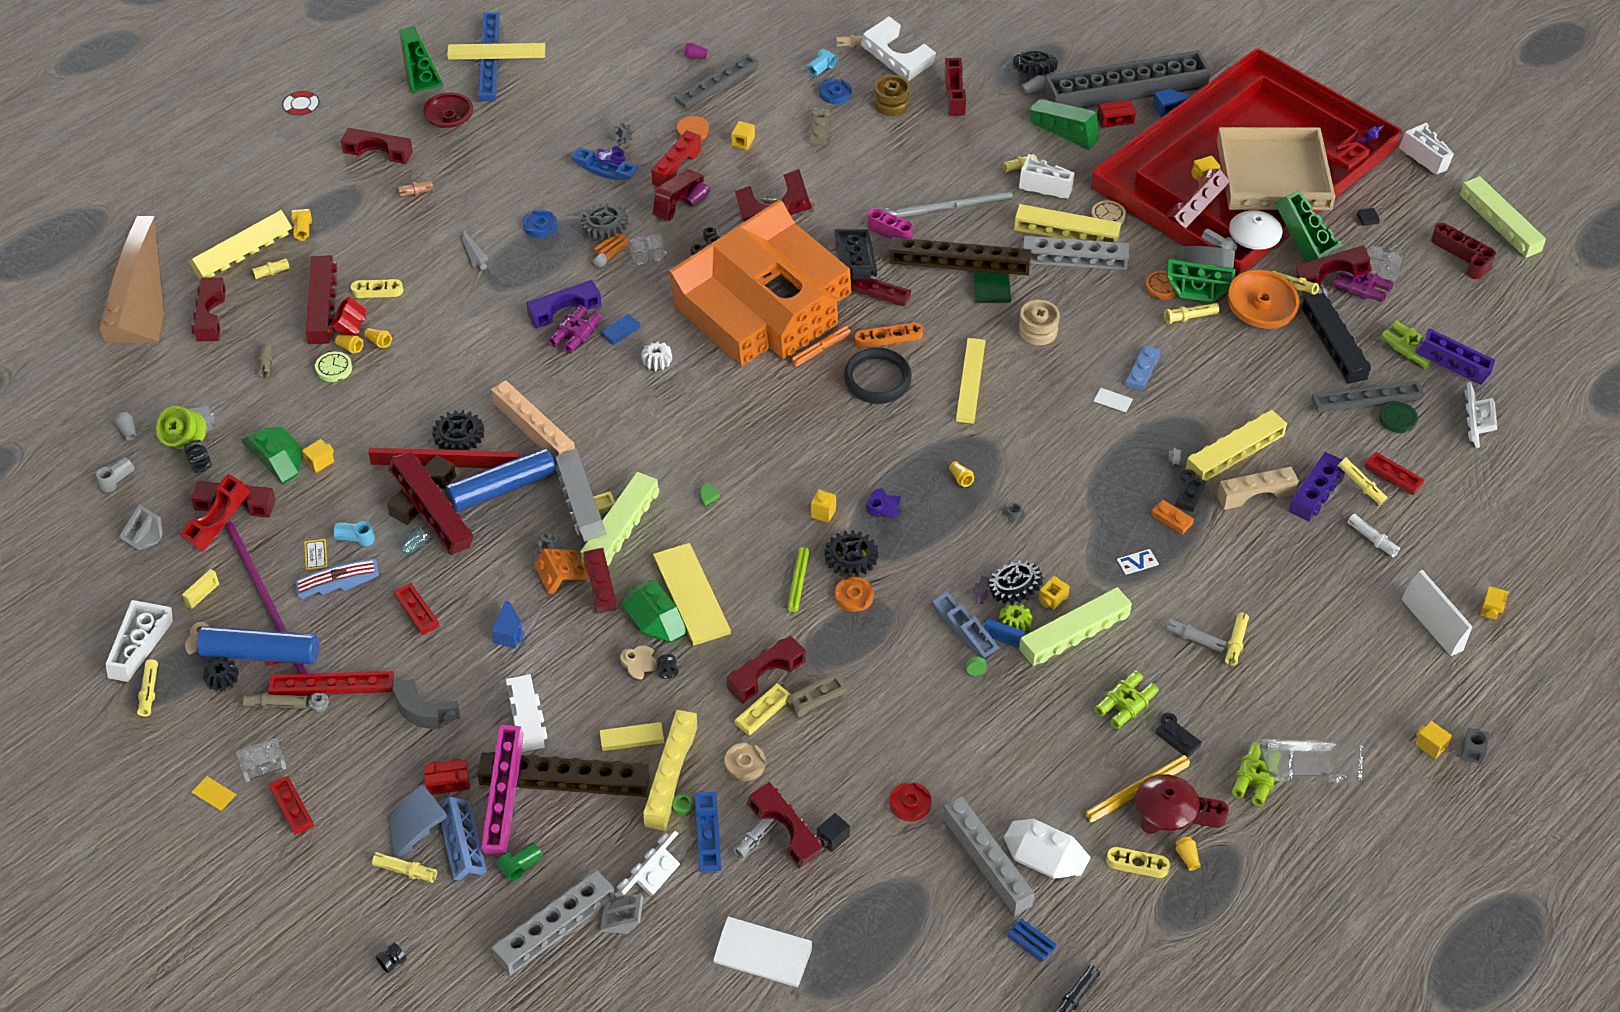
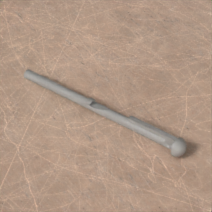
M1012 192L892 211L886 208L883 211L897 217H904L930 211L1012 199L1013 194Z

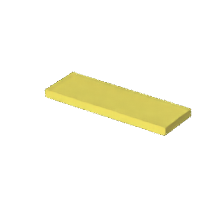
M687 543L653 554V559L679 611L693 646L731 634V629L691 544Z

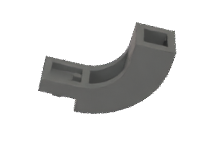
M1183 246L1176 251L1175 260L1233 268L1235 250L1207 246Z
M415 679L394 681L398 708L409 722L423 728L438 729L440 728V721L460 719L458 701L428 703L417 696Z

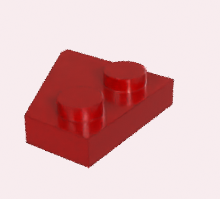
M1353 142L1348 145L1337 146L1336 150L1329 151L1326 148L1325 151L1327 159L1348 171L1367 157L1370 149L1357 142Z

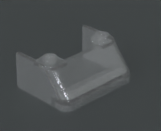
M1260 739V751L1269 776L1274 777V781L1292 780V776L1328 777L1330 782H1341V778L1362 781L1363 747L1332 741Z

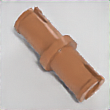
M431 180L420 183L412 182L411 185L397 187L398 195L401 198L403 196L413 194L416 196L422 192L433 191V187H431L433 184Z

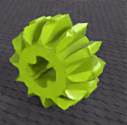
M1014 603L1013 606L1007 604L1005 608L1001 609L998 622L1026 632L1031 628L1033 618L1030 610L1024 609L1023 604L1017 606Z

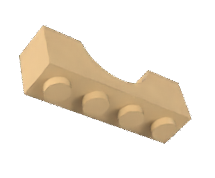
M1292 467L1220 481L1217 497L1224 510L1241 507L1250 497L1259 493L1270 492L1275 494L1277 499L1293 496L1296 493L1299 480Z

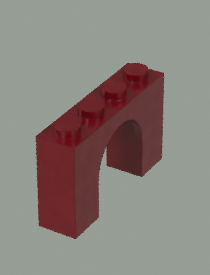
M800 169L783 174L787 185V192L781 201L784 203L790 216L812 209ZM751 186L735 191L744 222L772 205L757 202Z

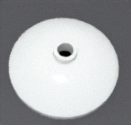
M1250 210L1237 214L1231 220L1229 232L1238 244L1250 249L1260 250L1273 247L1280 241L1282 227L1279 221L1272 215L1262 211Z

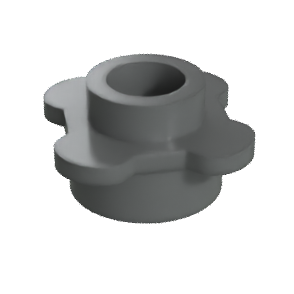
M1015 502L1009 503L1002 510V513L1007 515L1010 522H1015L1018 518L1025 517V512L1022 511L1021 505Z

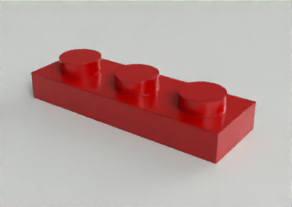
M1377 452L1366 461L1364 466L1366 469L1411 495H1414L1424 483V479Z
M412 583L393 591L395 598L422 636L440 627L439 621Z
M289 776L269 784V788L294 836L314 827V823Z

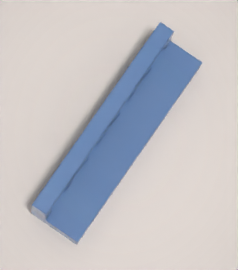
M448 797L440 805L447 814V818L441 822L453 880L461 881L468 873L484 875L487 870L471 802ZM458 806L464 807L465 814L459 809ZM462 822L469 828L470 833L463 827ZM466 839L473 845L474 850L467 845ZM470 858L477 863L478 867L472 866Z

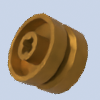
M886 75L876 81L874 85L875 109L887 116H898L905 113L910 106V83L905 78L897 75Z

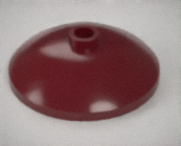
M454 92L441 93L433 96L425 103L423 113L425 119L430 124L440 128H453L464 124L471 118L473 104L465 95Z
M1158 774L1147 778L1139 785L1135 795V806L1140 817L1152 827L1160 830L1175 831L1187 827L1195 820L1199 811V797L1192 785L1186 780L1175 775Z

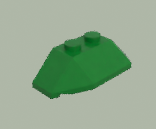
M1168 259L1166 277L1180 299L1214 303L1229 290L1235 278V269Z
M282 426L262 428L242 438V442L282 484L299 476L303 448Z
M646 579L629 588L622 607L642 634L665 640L668 643H673L688 635L677 607L656 580Z

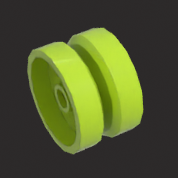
M181 406L168 407L160 414L157 420V437L166 446L184 450V445L189 444L191 441H203L206 435L205 419L200 413Z

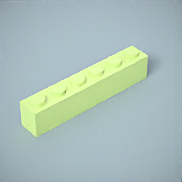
M1479 176L1463 183L1460 196L1515 247L1518 252L1527 258L1542 251L1546 238L1485 180Z
M639 472L635 474L602 521L607 534L588 540L580 551L581 562L584 565V551L604 548L607 565H610L614 554L620 551L623 541L629 538L631 530L635 525H638L642 514L647 512L653 498H657L659 494L657 479Z
M1117 587L1021 637L1019 650L1032 666L1044 663L1050 657L1056 654L1059 655L1065 649L1076 646L1082 640L1093 637L1097 632L1108 629L1114 623L1128 618L1132 603Z

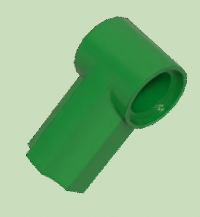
M531 842L514 854H504L498 859L496 865L510 882H513L523 875L525 869L543 859V854L537 844Z

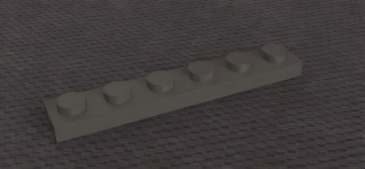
M747 53L676 95L675 102L684 109H687L758 67V61Z
M1418 381L1312 394L1311 400L1318 413L1387 404L1395 401L1423 399L1424 393Z

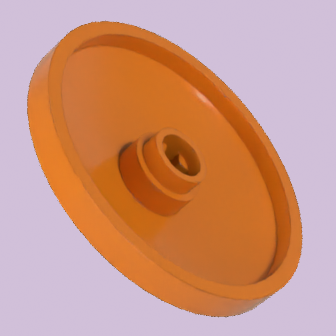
M1250 270L1239 274L1232 281L1227 295L1229 306L1238 318L1249 325L1263 329L1280 328L1290 323L1294 319L1300 303L1296 289L1287 279L1266 270Z

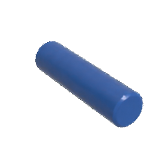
M543 448L447 485L445 488L446 496L454 510L459 512L554 475L556 473L555 462L549 450Z
M204 626L198 632L196 644L197 652L201 657L214 658L226 657L228 659L314 664L319 653V639L316 634Z

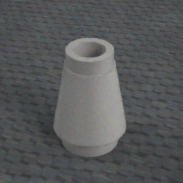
M1037 75L1025 84H1022L1024 93L1043 91L1045 77L1044 75Z
M128 412L118 414L115 417V425L126 440L135 439L137 434L133 416Z

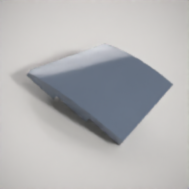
M424 785L412 792L390 817L393 854L395 858L399 859L412 851L413 844L430 834L429 829L447 818L446 812Z

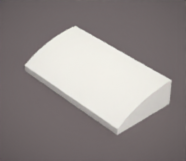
M1423 570L1419 571L1407 587L1402 601L1450 656H1453L1464 650L1472 625Z
M728 917L718 943L714 963L798 988L812 951V941Z

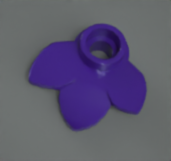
M1379 125L1377 128L1373 126L1364 133L1366 137L1357 143H1364L1368 140L1372 141L1379 136L1378 132L1384 126Z
M614 146L611 151L598 148V155H595L598 160L618 165H621L623 161L625 162L624 151L618 146Z
M879 488L872 492L871 499L866 504V510L871 515H882L887 518L896 517L901 514V511L897 508L901 497L886 495L884 489Z

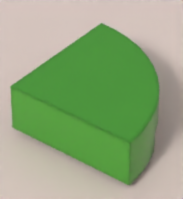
M709 482L701 489V502L704 506L720 498V493Z

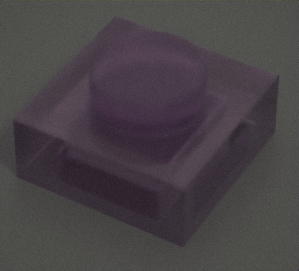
M981 576L980 582L975 583L973 594H976V603L984 604L988 591L989 577Z

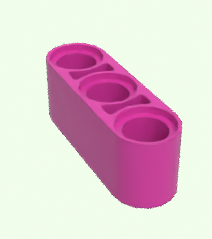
M877 208L868 211L867 228L891 240L893 237L912 239L913 225L909 221Z

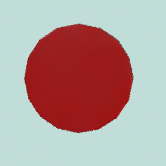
M905 782L893 789L890 794L889 805L896 817L912 822L924 818L929 813L932 801L930 792L926 787L912 782V784Z

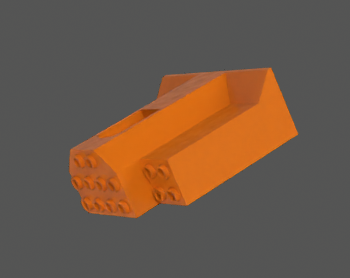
M781 200L773 203L669 270L675 308L741 366L751 362L753 358L764 353L768 348L773 350L783 360L793 355L797 350L806 346L810 341L821 336L822 333L833 328L838 323L837 302L851 293L850 268L795 224ZM768 273L771 274V275L768 276L767 278H765V279L763 278V276H765L766 274H768ZM779 275H783L800 292L791 298H780L766 287L765 284Z

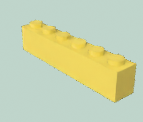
M1019 204L1014 230L1062 239L1118 242L1121 223Z
M282 210L188 262L199 280L204 277L211 278L215 276L214 271L218 269L221 272L230 267L229 263L232 261L238 263L245 259L243 255L248 252L252 255L259 251V246L264 244L267 247L274 243L273 239L278 236L280 239L289 234L288 230L292 229Z
M1273 410L1263 413L1257 419L1247 422L1238 430H1233L1224 438H1219L1210 446H1205L1198 453L1191 454L1187 459L1186 469L1194 471L1196 478L1207 481L1283 437L1287 423Z

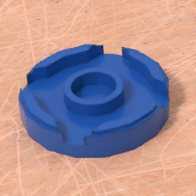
M830 79L823 82L820 86L821 99L830 104L845 103L852 95V87L845 80L837 81V79Z
M547 210L532 211V214L529 215L528 213L523 219V229L532 237H546L557 229L556 216Z

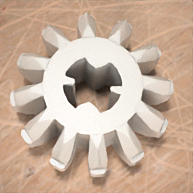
M657 341L654 344L650 342V345H645L644 350H642V362L644 366L648 367V370H664V367H669L670 362H672L670 346H667L665 343L660 344Z

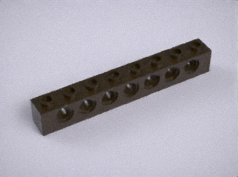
M893 237L890 246V264L1029 276L1032 249Z
M496 752L481 753L477 772L479 785L491 786ZM521 755L516 788L646 797L650 776L649 764L639 762L623 763L621 761L609 762L598 759H568L557 756Z

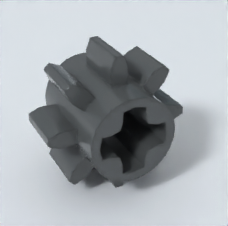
M620 123V127L614 126L615 130L612 135H615L616 142L621 141L622 144H626L627 140H632L631 136L634 131H631V125Z
M553 532L549 533L548 537L545 533L541 534L542 540L536 541L539 544L538 552L543 549H560L562 547L559 545L560 538L554 537Z

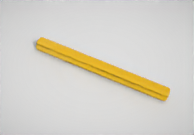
M1183 755L1087 810L1086 818L1090 822H1094L1135 798L1136 791L1144 780L1158 774L1175 775L1189 767V759Z

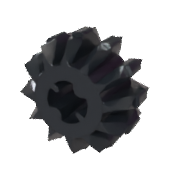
M201 440L191 441L189 444L184 445L185 455L195 473L204 472L206 469L211 468L210 457Z
M217 657L216 661H209V666H204L203 679L209 689L214 688L217 692L222 688L225 691L226 687L233 688V683L238 682V667H236L233 660L228 661L226 657L220 660Z

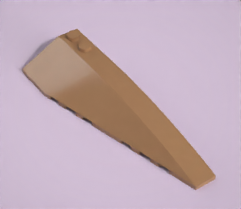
M137 216L123 247L100 324L104 343H159L165 313L154 216Z

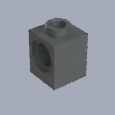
M1468 727L1463 741L1461 759L1482 764L1487 752L1489 732Z

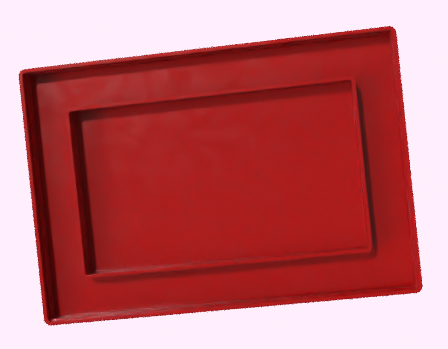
M1256 48L1095 167L1092 172L1091 188L1111 201L1119 203L1124 209L1183 246L1215 247L1201 238L1204 231L1210 229L1223 238L1231 237L1229 232L1231 220L1239 213L1250 211L1229 210L1225 187L1186 228L1167 217L1166 214L1176 204L1190 197L1198 188L1199 182L1192 176L1194 161L1213 156L1222 171L1217 144L1219 127L1321 128L1324 147L1331 151L1336 150L1337 146L1358 142L1366 137L1364 133L1373 126L1377 128L1379 125H1383L1384 127L1378 132V137L1372 141L1368 140L1360 143L1370 149L1369 155L1348 171L1327 159L1335 198L1398 148L1402 130L1267 52ZM1257 210L1268 213L1279 221L1282 227V236L1275 246L1267 249H1250L1237 243L1234 265L1231 268L1235 269V277L1246 272L1291 235L1279 210ZM1313 210V212H1314L1315 214H1317L1319 211H1321V210Z

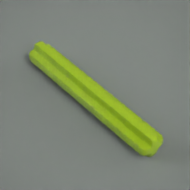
M800 547L798 550L788 601L789 612H797L799 608L809 556V549L807 547Z

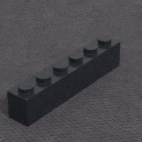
M1324 292L1304 297L1301 310L1347 384L1367 380L1371 371V364L1366 360L1362 350L1355 343L1354 337L1350 335L1346 324L1340 319L1339 313L1333 308L1330 299L1326 297Z

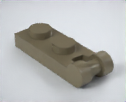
M813 108L810 144L827 145L830 109L818 110V108Z
M836 673L790 695L787 701L791 706H794L797 716L801 717L809 710L847 693V687Z

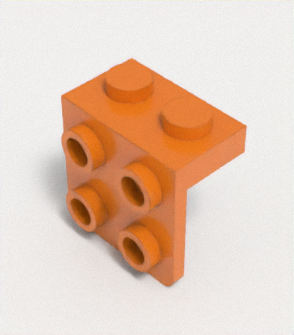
M543 549L534 564L548 593H555L563 580L587 581L589 579L583 562H581L578 553L574 550Z

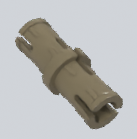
M265 343L260 346V356L258 357V375L262 378L264 377V372L265 378L270 376V365L272 364V346L267 344L265 349Z

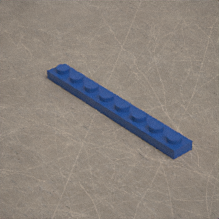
M499 12L483 13L482 44H499ZM481 59L479 101L496 100L498 59Z

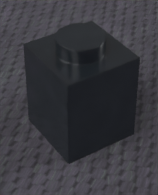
M836 813L817 827V837L820 839L823 848L833 852L850 837V825Z

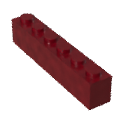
M332 255L311 256L305 330L308 345L330 343V336L334 334L331 323L334 319L332 310H335L333 298H336L334 285H337L335 273L338 272V267Z
M412 451L392 458L388 469L448 553L453 555L470 548L474 537L471 529L462 521V517L454 510L451 502L445 498L440 487L434 483L429 472L421 465L420 460L415 457Z

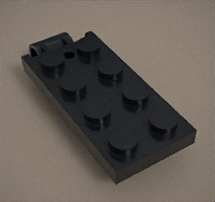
M835 229L834 237L838 259L850 268L851 279L870 280V275L877 277V266L869 229Z

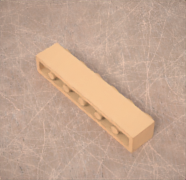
M506 380L491 389L493 404L541 449H548L556 463L555 456L575 449L574 442Z

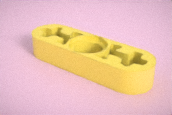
M397 279L358 280L351 284L352 295L356 298L397 297L403 293V285ZM375 287H381L380 290H373Z
M1120 847L1111 848L1106 859L1108 866L1112 869L1156 878L1165 877L1170 867L1169 860L1164 856ZM1115 855L1119 856L1118 861L1114 860ZM1141 859L1144 865L1135 866L1132 860ZM1157 864H1161L1162 869H1157Z

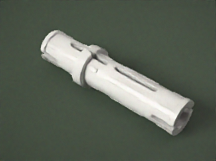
M1356 514L1350 516L1347 523L1372 541L1376 548H1381L1391 557H1395L1398 554L1400 547L1387 539L1388 537L1385 534L1379 533Z

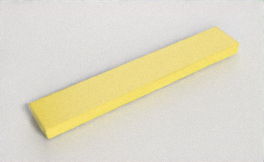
M545 43L448 45L447 56L449 60L545 58L546 46Z
M967 339L956 422L975 423L986 340Z

